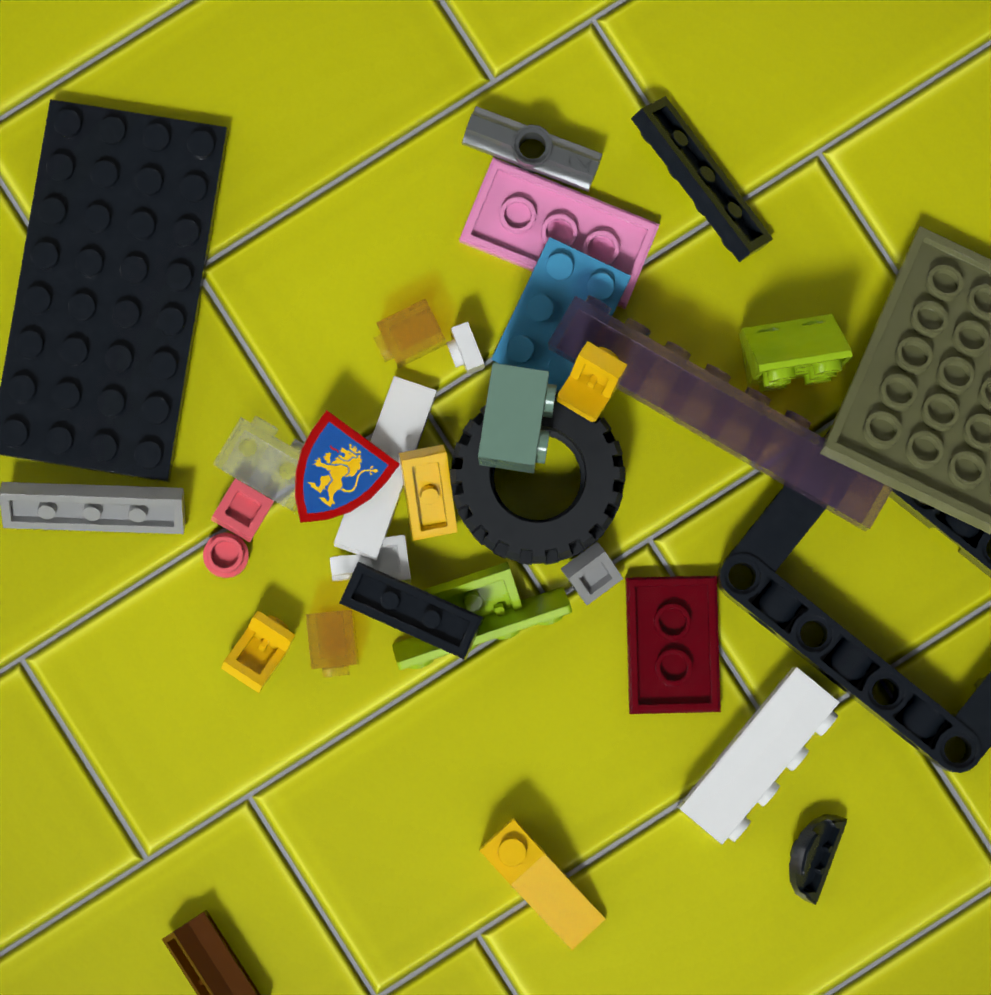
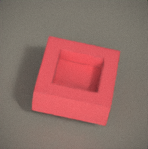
M235 478L211 520L250 543L274 501Z

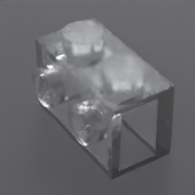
M255 416L250 423L241 417L213 465L295 513L297 511L295 501V470L304 443L294 439L291 445H288L275 437L279 429Z

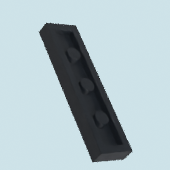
M666 96L641 108L631 118L640 130L643 139L656 151L667 166L671 176L680 183L694 202L698 212L705 216L720 236L723 245L732 252L738 262L756 253L773 240L772 236Z

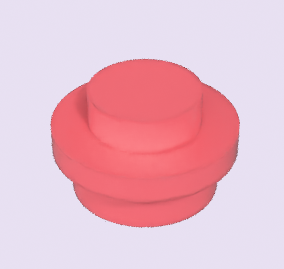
M227 532L219 533L210 538L206 543L203 559L207 569L212 574L222 578H231L240 574L247 566L249 550L246 543L239 536Z

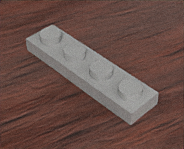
M2 482L0 487V508L3 528L184 534L185 531L184 488Z

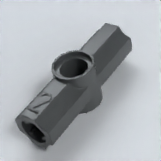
M477 106L471 114L462 140V145L513 163L528 172H537L589 192L602 158V153L551 135L541 126L525 125ZM530 139L537 140L542 143L545 151L539 158H526L519 149L522 143Z

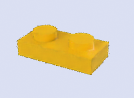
M444 444L400 452V466L410 533L413 541L457 533L448 458Z

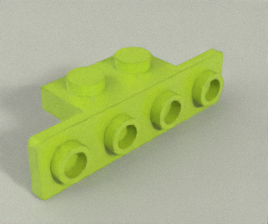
M508 562L423 590L485 618L471 650L478 644L493 639L505 640L512 638L520 630L537 624L550 625L556 623L564 615L572 612L569 599L563 587L520 601ZM415 637L396 642L392 645L399 670L423 668L432 663L434 659L451 654Z

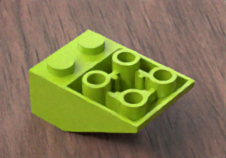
M833 314L742 328L739 333L747 386L759 385L760 392L787 388L786 384H790L791 380L804 378L805 385L829 382L832 380L831 377L837 376L836 372L842 371V367L853 357L852 350Z

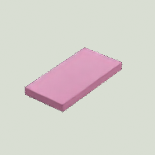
M493 157L459 242L533 272L549 237L631 275V279L618 303V307L626 309L660 224Z

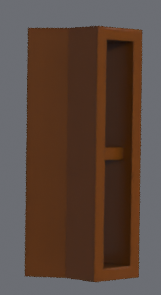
M207 910L162 939L197 995H261Z

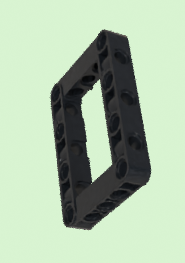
M829 429L721 563L717 571L718 587L727 598L937 767L949 772L963 773L969 771L977 765L991 747V671L984 678H979L974 684L976 690L961 709L954 714H950L775 573L856 472V470L820 454L830 431ZM879 482L889 490L887 495L929 529L936 528L960 547L958 552L991 578V559L986 551L987 543L991 539L990 534L934 507L924 505L917 499ZM736 564L745 565L752 572V583L745 590L733 587L729 581V571ZM808 621L818 623L823 630V640L817 647H809L801 639V628ZM879 679L890 681L895 690L892 701L885 705L877 703L872 694L873 686ZM957 736L964 742L966 752L960 761L953 763L946 757L944 749L946 742L950 738Z

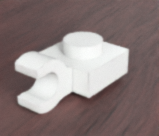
M405 535L385 537L377 561L358 554L330 558L332 581L349 580L357 563L361 562L405 583H411Z

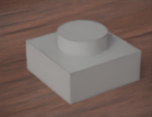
M598 542L561 568L586 605H589L623 579Z

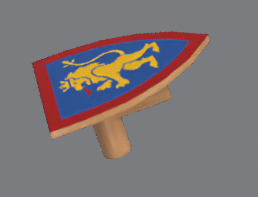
M326 410L312 428L302 446L295 470V501L300 523L329 520L353 511L369 501L386 484L400 463Z

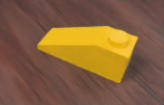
M514 817L480 847L479 851L572 950L606 920Z

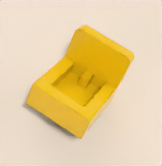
M587 341L578 354L570 376L558 392L557 402L590 422H595L616 391L627 364L619 360L618 356L611 350L597 347Z
M257 611L252 617L247 630L224 660L221 669L260 693L288 653L295 635L289 631L288 626L279 618L271 615L266 616L262 612Z

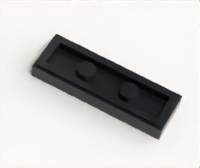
M361 562L357 563L340 600V604L464 660L467 659L485 619Z

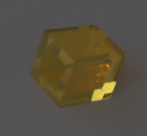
M426 299L376 323L381 334L373 339L384 361L387 362L394 359L398 368L446 345V339Z
M342 610L306 614L311 669H322L323 677L350 675L349 666L359 665L354 611Z

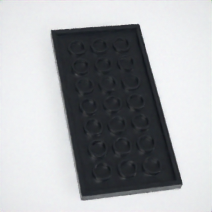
M50 99L0 386V456L170 483L229 133L227 127Z

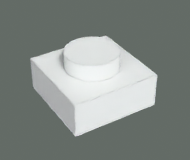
M465 322L452 327L451 332L454 340L448 341L446 344L455 367L464 365L468 375L485 369L484 361L469 323Z

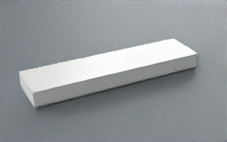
M394 376L370 442L400 463V452L417 449L437 390ZM400 465L386 484L369 501L344 514L334 540L335 547L377 561L404 487Z

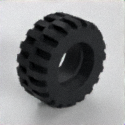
M560 390L556 392L552 418L543 417L541 430L549 431L550 437L561 441L573 452L579 464L581 482L575 500L559 515L544 520L526 519L510 511L501 501L494 482L495 467L479 465L478 461L486 405L464 427L463 434L459 442L456 443L452 455L450 479L453 499L464 525H466L473 537L481 545L489 548L494 554L521 564H554L584 552L585 549L604 534L612 523L623 497L625 467L622 460L623 452L619 441H616L611 432V426L604 417L602 419L598 417L595 422H590L557 402L556 397Z

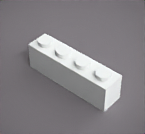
M792 667L677 808L719 843L723 844L727 838L735 842L751 823L746 815L755 804L759 803L762 807L765 806L778 791L780 785L775 780L786 767L790 771L795 770L806 757L809 750L804 745L815 732L822 736L835 722L838 715L833 710L840 702L798 667Z

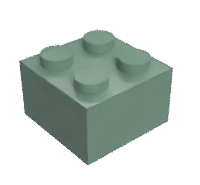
M492 363L478 453L479 465L534 474L536 463L545 464L550 432L541 430L543 417L552 418L557 385L548 384L549 371Z

